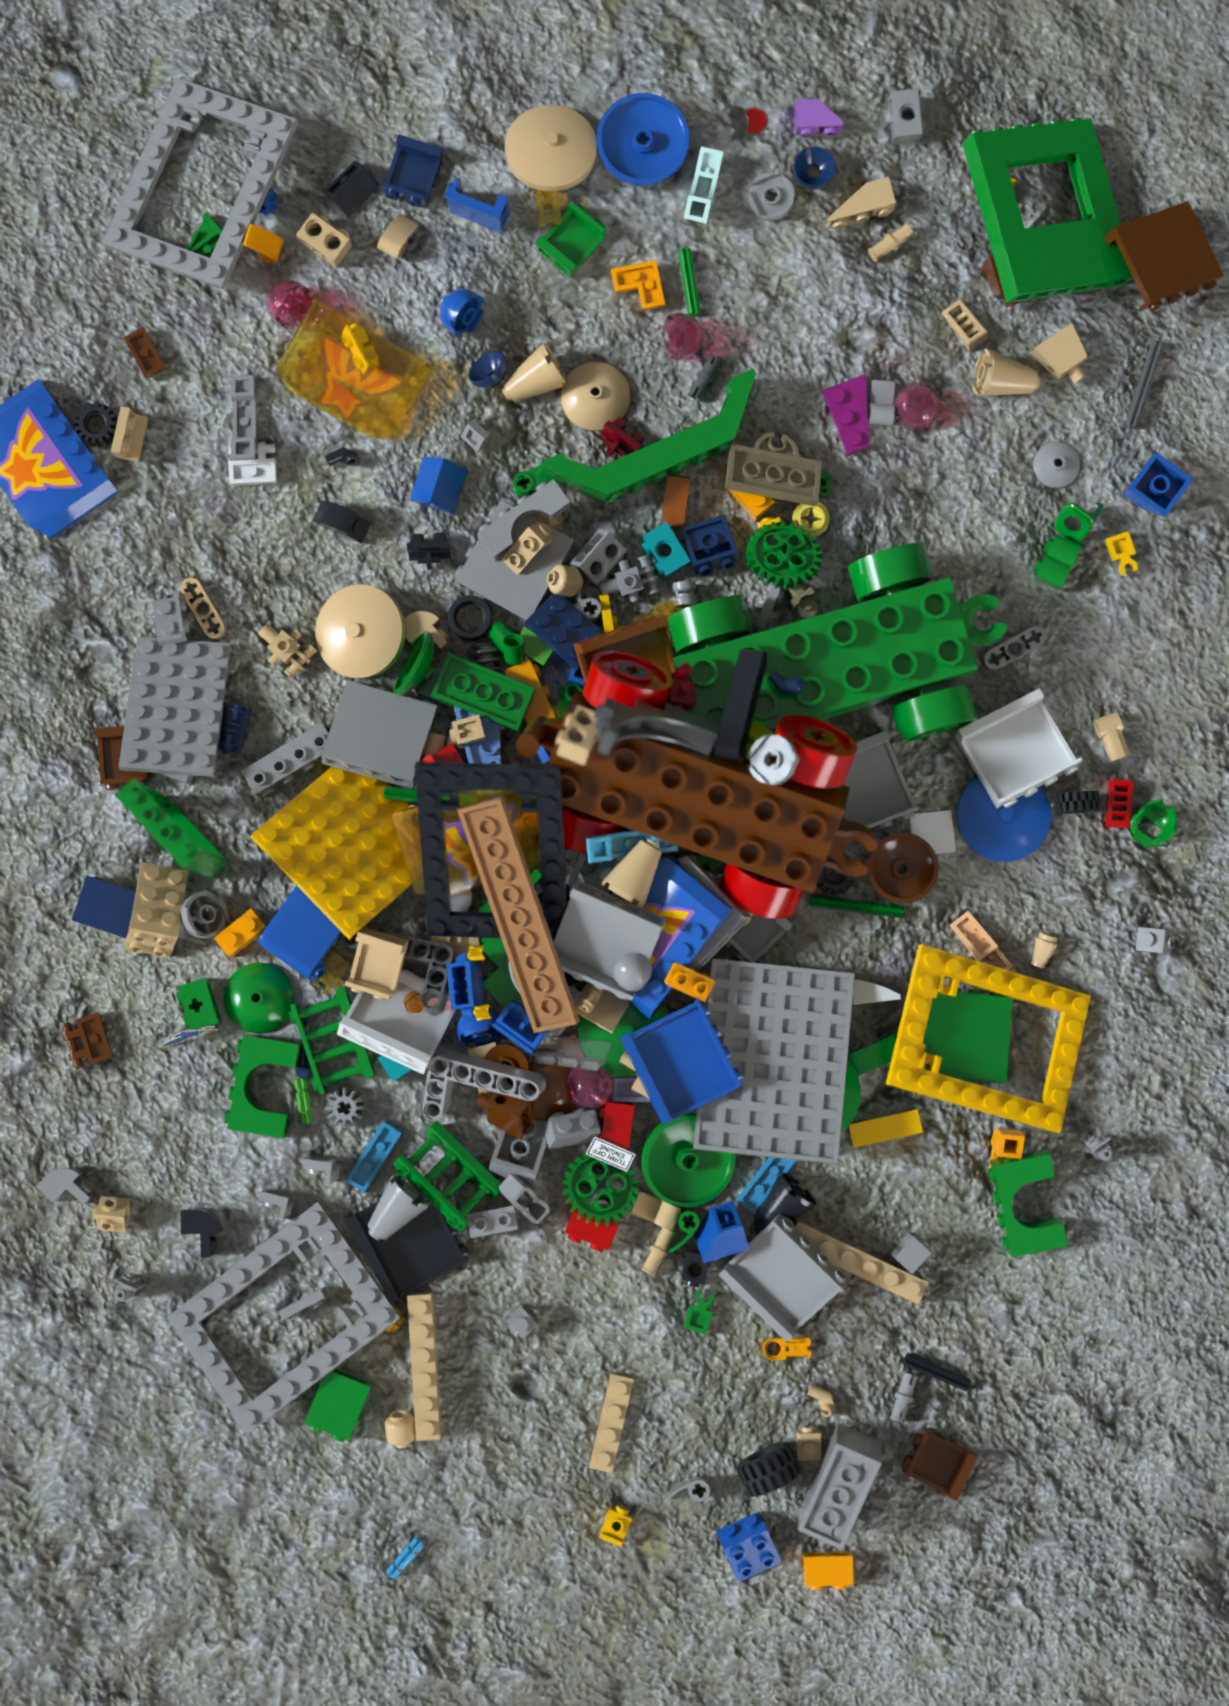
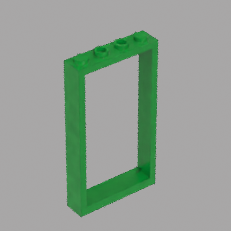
M133 779L115 795L182 868L213 879L229 864L226 858L165 794ZM165 803H169L168 808H165Z

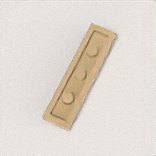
M615 1373L610 1374L589 1468L608 1473L613 1472L634 1378Z

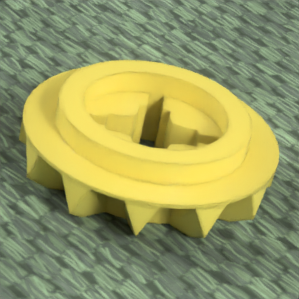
M820 502L816 506L799 504L792 516L794 528L797 529L802 525L803 533L810 530L809 538L819 536L829 525L827 508ZM810 510H812L813 518H817V521L813 522L811 528H809L808 521L801 519L808 517Z

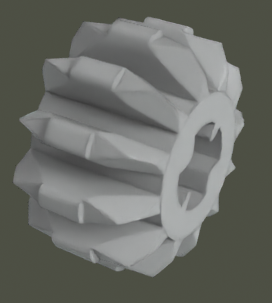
M343 1088V1096L338 1090H335L334 1095L337 1099L333 1097L327 1098L329 1102L333 1103V1106H325V1110H333V1113L329 1114L327 1118L332 1119L336 1116L335 1126H338L341 1120H343V1128H348V1119L353 1126L357 1125L355 1117L363 1119L364 1115L359 1113L358 1110H365L366 1106H358V1102L363 1101L364 1098L363 1096L357 1099L354 1098L357 1090H353L350 1096H348V1088ZM342 1102L351 1105V1108L348 1109L350 1110L349 1114L341 1112Z

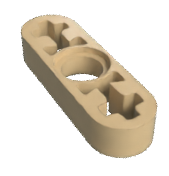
M186 578L180 585V591L204 633L212 640L221 639L226 633V626L202 584L195 578ZM187 585H197L195 592L201 598L195 600L190 592L186 593L189 589ZM200 603H207L210 609L207 614H198L197 606ZM211 618L215 625H220L221 627L218 628L219 633H209L212 629L208 621L203 623V620Z

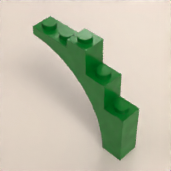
M529 869L533 884L536 886L542 879L541 873L537 869L533 872ZM486 896L479 903L481 907L478 911L493 913ZM482 938L483 944L481 946H484L482 950L499 967L497 970L494 968L490 969L483 976L485 979L483 986L504 1008L513 999L525 1007L521 994L512 982L509 972V959L502 939Z

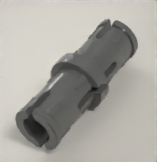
M709 354L702 370H698L696 374L697 379L688 392V396L693 399L696 397V401H701L708 385L713 383V376L723 361L718 356L714 358L715 354Z

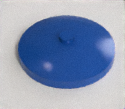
M636 93L625 96L607 109L599 123L597 131L599 156L606 169L624 183L634 186H652L662 183L671 178L681 168L686 159L689 149L687 122L681 111L664 97L651 93Z
M977 776L966 786L957 805V825L963 840L976 854L996 862L1016 861L1030 855L1043 843L1051 825V806L1044 789L1040 786L1033 795L1018 797V801L1008 808H1005L1004 805L996 808Z

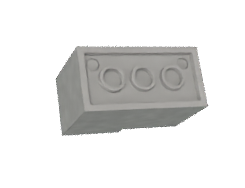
M837 1423L819 1463L817 1473L800 1508L799 1531L843 1550L882 1464V1442Z

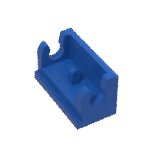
M514 999L504 1008L492 1026L530 1054L540 1045L549 1031L534 1033L526 1008Z

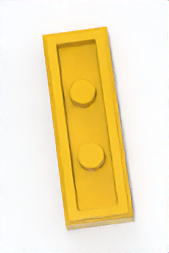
M918 1109L852 1123L848 1127L853 1148L923 1133Z

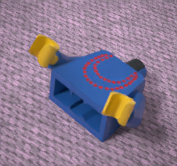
M470 946L468 951L457 956L456 963L447 964L451 1009L461 1008V1013L464 1017L476 1018L477 1021L491 1018L488 1013V1008H490L488 1004L478 1006L485 999L481 967L473 963L474 960H484V956H482L484 946Z

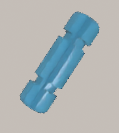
M416 1536L410 1542V1546H407L395 1559V1563L389 1566L386 1571L391 1578L397 1579L402 1569L404 1570L417 1556V1552L424 1548V1541Z

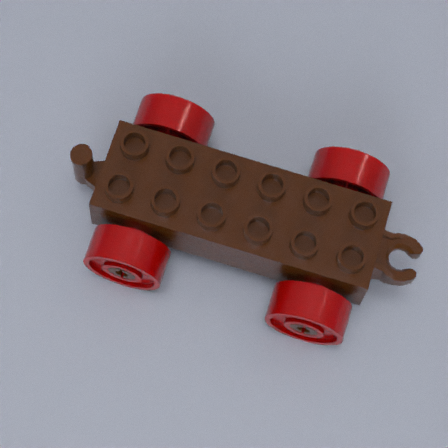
M611 650L595 654L583 693L575 691L563 718L534 716L517 741V750L521 755L525 757L535 755L542 745L552 753L548 765H561L566 848L588 854L587 838L622 832L623 827H627L727 863L720 881V888L737 907L758 916L776 919L792 916L797 909L803 890L810 893L814 892L823 866L833 868L836 872L847 876L856 877L867 874L869 861L865 858L850 859L843 851L846 843L858 841L868 851H875L878 846L879 839L871 829L843 817L850 787L843 784L846 781L857 752L856 742L842 729L813 717L788 715L782 717L778 722L774 735L790 740L800 758L793 775L780 785L766 784L757 780L750 771L749 765H751V761L743 756L741 761L717 758L715 756L716 741L709 755L668 741L651 738H628L613 743L608 755L598 752L600 742L596 740L585 766L557 755L559 745L556 744L558 734L560 730H566L567 727L564 726L569 712L574 713L577 705L596 711L598 704L603 705L608 697L631 707H634L636 700L663 710L673 683L672 677L658 664L635 654ZM770 755L771 762L769 764L771 766L776 764L777 755Z

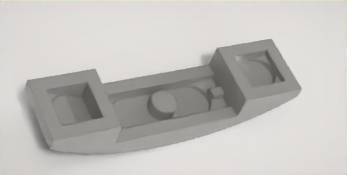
M254 375L231 376L233 427L231 460H255L257 449Z

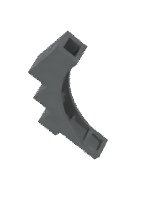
M607 697L603 705L598 704L593 715L594 718H597L595 728L600 731L597 741L600 742L598 752L608 755L613 743L628 738H651L668 741L709 755L718 737L720 725L667 702L662 710L639 700H636L634 707Z

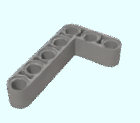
M442 1050L429 1063L422 1112L430 1121L439 1120L450 1108L454 1081L532 1101L545 1090L546 1080L539 1073L451 1050ZM440 1060L445 1062L446 1067L441 1065ZM462 1065L468 1069L469 1073L462 1069ZM484 1071L490 1074L491 1079L485 1076ZM506 1077L511 1078L514 1085L510 1084ZM436 1082H439L443 1089L439 1088ZM529 1083L536 1087V1091L530 1088ZM433 1104H436L440 1111L436 1110Z

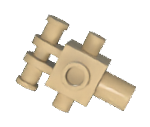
M265 624L258 633L269 643L267 648L273 653L267 660L274 667L280 660L287 666L290 662L292 663L284 671L292 680L299 670L302 671L304 669L302 667L305 662L309 664V658L317 652L310 644L307 645V648L302 653L300 652L303 648L297 641L302 634L296 629L288 635L283 630L278 633L269 624Z

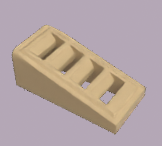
M961 299L941 312L969 352L988 340V331ZM962 310V313L954 319L951 317L958 311ZM967 317L968 320H966L961 325H958L959 322H961L963 319ZM972 325L973 328L965 333L964 330Z

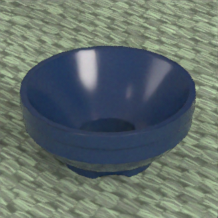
M812 146L803 149L797 155L793 170L795 178L802 186L808 189H821L829 184L834 177L836 164L829 151L818 146ZM809 167H817L820 170V175L817 178L809 177L807 175Z
M491 351L475 361L468 372V378L471 383L479 388H494L498 386L506 376L507 360L500 351Z

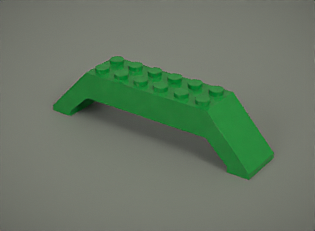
M753 368L730 380L725 387L727 391L726 398L717 416L597 469L567 459L563 453H560L542 461L537 472L543 478L550 481L554 479L557 484L601 503L605 501L613 503L620 500L622 495L630 491V494L642 490L643 486L648 482L654 485L664 480L668 473L673 475L679 474L691 463L693 466H697L705 462L706 458L711 454L714 457L727 452L726 449L731 447L730 444L736 437L756 372Z

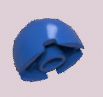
M456 289L444 296L440 307V319L444 327L457 337H464L462 335L464 332L471 333L483 316L484 311L481 310V303L485 305L484 299L468 289Z
M488 1008V1013L491 1016L490 1019L477 1021L476 1018H468L462 1015L457 1024L460 1045L469 1047L468 1043L475 1042V1046H482L501 1039V1032L492 1027L500 1015Z

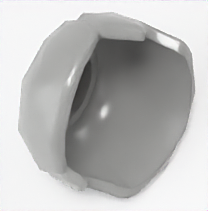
M638 953L625 954L616 963L614 968L615 981L626 991L633 992L642 989L652 975L651 964L646 957Z

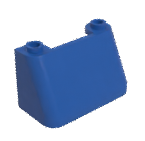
M296 885L261 934L259 944L315 983L317 979L324 975L326 963L322 959L339 937L341 931Z

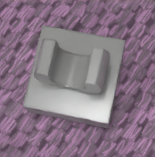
M473 419L466 425L461 438L475 451L479 452L487 442L492 429L490 428L486 431L482 427V420L476 422Z

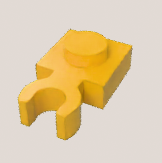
M1129 531L1105 539L1112 562L1117 560L1120 562L1118 567L1119 574L1121 576L1126 574L1125 565L1131 566L1132 571L1136 572L1138 570L1137 563L1130 557L1135 555L1136 551Z
M599 595L604 632L618 629L617 617L611 614L609 595Z

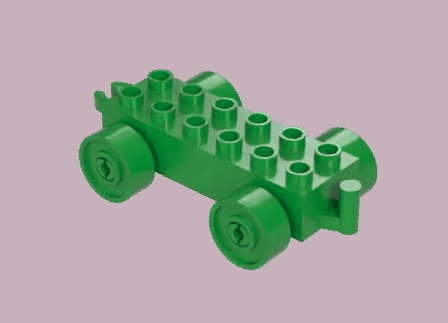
M925 543L904 544L863 557L847 567L857 601L862 602L752 635L749 634L754 630L743 595H732L709 600L670 615L667 620L677 654H683L673 657L672 667L675 671L684 663L692 666L689 682L695 683L694 692L697 693L695 705L688 712L720 725L740 650L766 651L767 666L753 722H760L772 731L773 734L779 720L784 716L802 715L823 720L911 694L913 699L890 708L900 743L913 742L966 726L978 720L968 685L943 689L942 685L970 677L978 669L971 647L991 645L997 642L1007 631L1005 623L995 624L987 631L978 630L973 624L972 618L975 612L978 610H994L999 605V599L992 595L982 594L968 599L967 602L958 604L950 577L928 583L935 576ZM777 670L784 679L801 678L805 686L798 694H782L770 682L768 677Z

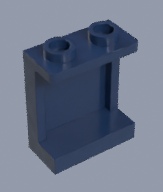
M398 134L395 142L397 148L386 180L381 185L382 192L391 200H398L399 198L407 201L413 207H420V205L427 207L444 157L443 150L440 147Z
M86 876L72 921L126 938L136 892Z

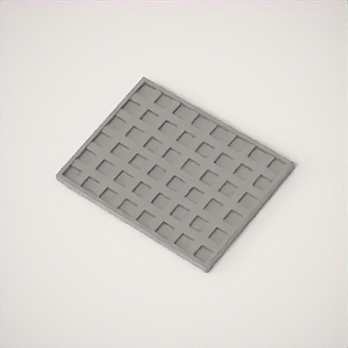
M712 958L711 978L716 982L708 996L707 1007L711 1014L708 1016L711 1025L716 1024L721 1034V1037L718 1039L722 1047L726 1045L732 1056V1059L729 1061L733 1068H738L743 1080L740 1081L741 1087L697 1109L693 1149L838 1164L855 973Z

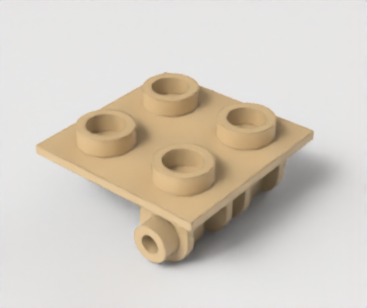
M590 982L586 983L574 1003L577 1014L610 1033H613L630 1004L627 999H620L615 993L608 990H600Z

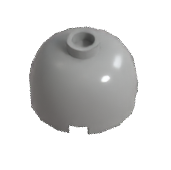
M210 891L197 892L188 897L180 910L182 927L192 937L199 939L217 936L225 929V922L228 921L229 917L228 909L220 896H215Z

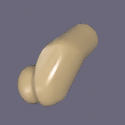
M811 1384L807 1395L818 1399L821 1414L824 1417H831L836 1409L832 1393Z

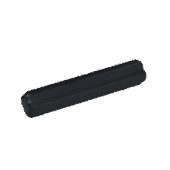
M907 1353L903 1359V1364L909 1368L964 1391H968L970 1388L971 1380L965 1376L910 1353Z

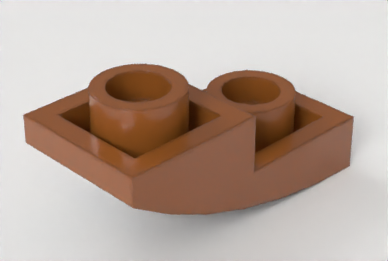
M668 474L661 524L667 522L672 526L684 527L691 477Z

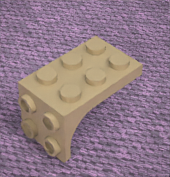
M141 862L130 926L124 943L125 949L133 953L153 954L158 958L171 956L178 938L181 921L180 910L184 901L188 871Z

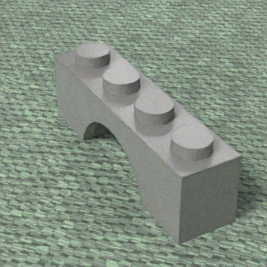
M554 479L550 482L547 480L536 487L537 491L531 496L528 494L524 495L517 501L518 505L513 509L507 508L498 515L499 519L492 524L489 521L479 528L478 539L494 561L503 556L512 547L513 529L522 518L536 514L553 520L570 507L569 499Z

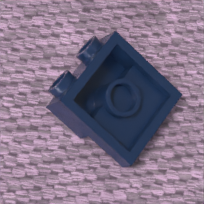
M725 515L680 528L695 575L709 576L715 569L721 567L725 570L732 569L736 563L740 562L739 553Z

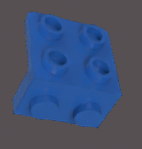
M760 1511L716 1530L723 1551L739 1581L776 1566L781 1562Z

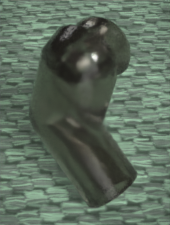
M734 105L729 110V115L736 125L731 137L742 142L750 120L742 107Z

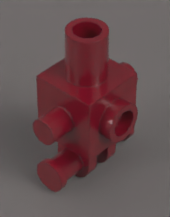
M688 663L682 664L681 667H678L671 674L673 683L666 701L685 711L693 707L697 699V693L694 692L695 683L689 682L692 666Z

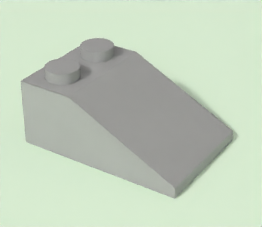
M532 1119L530 1127L521 1140L501 1130L488 1171L503 1178L514 1174L526 1185L533 1187L547 1145L544 1125L547 1121Z

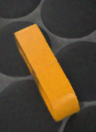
M793 1336L786 1342L782 1337H770L763 1344V1352L770 1360H786V1356L805 1357V1355L809 1359L811 1357V1340L808 1336ZM777 1342L780 1345L781 1349L777 1355H770L767 1352L769 1343Z

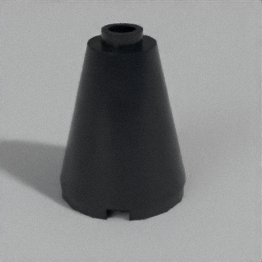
M782 1172L777 1176L753 1221L755 1233H760L780 1213L792 1222H795L817 1204L814 1196L807 1189L803 1190L799 1186V1181L789 1174Z

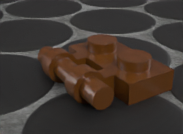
M100 1012L76 1019L78 1029L75 1030L72 1029L71 1022L61 1024L64 1032L62 1037L67 1042L70 1051L68 1056L70 1061H73L75 1070L84 1067L83 1057L87 1056L89 1065L114 1057ZM81 1036L84 1045L83 1050H79L76 1037Z

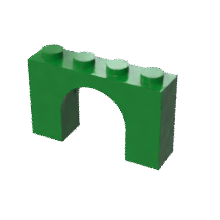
M243 1035V1039H239L237 1044V1053H240L239 1062H235L233 1067V1077H236L235 1085L230 1087L228 1097L229 1100H232L231 1108L226 1110L224 1123L228 1124V1130L286 1138L290 1114L264 1110L256 1106L248 1094V1081L253 1071L264 1064L297 1068L302 1044Z
M1046 1149L1023 1153L1021 1159L1004 1157L990 1160L991 1168H988V1176L990 1182H994L995 1185L992 1197L994 1204L999 1206L1000 1214H996L999 1228H1003L1004 1236L1001 1237L1003 1250L1007 1251L1011 1257H1017L1068 1246L1064 1224L1059 1217L1036 1222H1025L1016 1218L1012 1211V1200L1020 1187L1030 1182L1055 1177L1050 1153Z

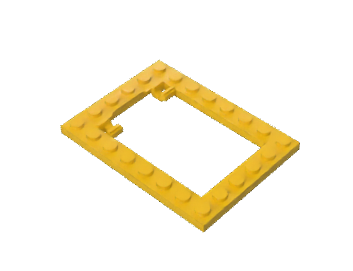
M923 944L918 945L886 1085L1053 1133H1061L1091 996ZM945 978L949 979L948 985L943 984ZM959 982L1061 1012L1041 1103L939 1074L942 1057L927 1054V1052H924L925 1044H922L932 1000L937 997V993L956 997ZM925 1063L929 1064L928 1070L924 1069Z

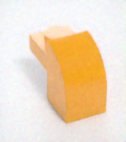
M996 1128L990 1143L992 1145L990 1160L1004 1157L1021 1159L1025 1140L1023 1132L1021 1130Z

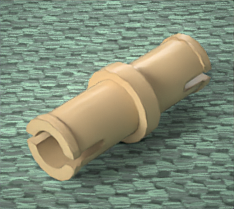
M906 223L892 234H886L882 241L867 250L874 262H877L878 259L890 251H896L899 245L914 236L913 231Z
M663 1227L654 1246H650L651 1252L641 1269L653 1276L656 1275L655 1273L663 1257H667L668 1253L666 1251L676 1234Z

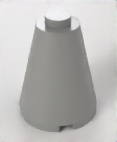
M394 1173L391 1176L368 1223L369 1234L377 1240H386L431 1204L430 1201H426L427 1198L410 1181L406 1182L398 1173Z

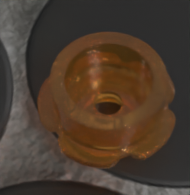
M412 991L404 997L403 1003L408 1013L413 1014L423 1010L424 1007L422 1006L419 992Z

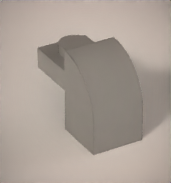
M64 1167L51 1171L36 1186L53 1203L58 1202L67 1191L83 1205L88 1204L95 1197L91 1193L92 1188L86 1182L78 1181L84 1173L73 1167Z

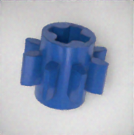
M274 188L269 189L259 213H264L265 216L270 212L274 213L278 209L276 202L280 197L277 196Z

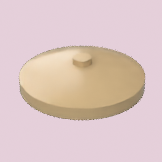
M559 105L538 106L521 114L510 126L505 139L506 161L512 173L525 185L541 191H562L579 184L593 169L597 157L596 135L590 123L578 112Z
M369 585L348 586L334 593L323 605L316 623V643L323 660L337 673L356 679L375 677L389 669L399 657L406 636L405 619L397 602L385 591Z

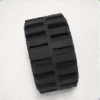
M778 1442L744 1458L737 1465L736 1471L748 1496H761L793 1481L802 1472V1468L790 1442Z

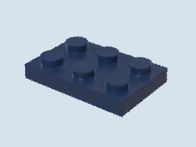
M554 593L524 624L576 671L580 668L573 643L604 633L564 596Z

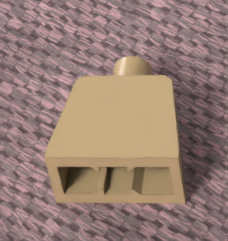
M1072 323L1036 346L1031 353L1057 380L1068 374L1073 383L1076 384L1086 377L1079 365L1086 360L1087 354Z

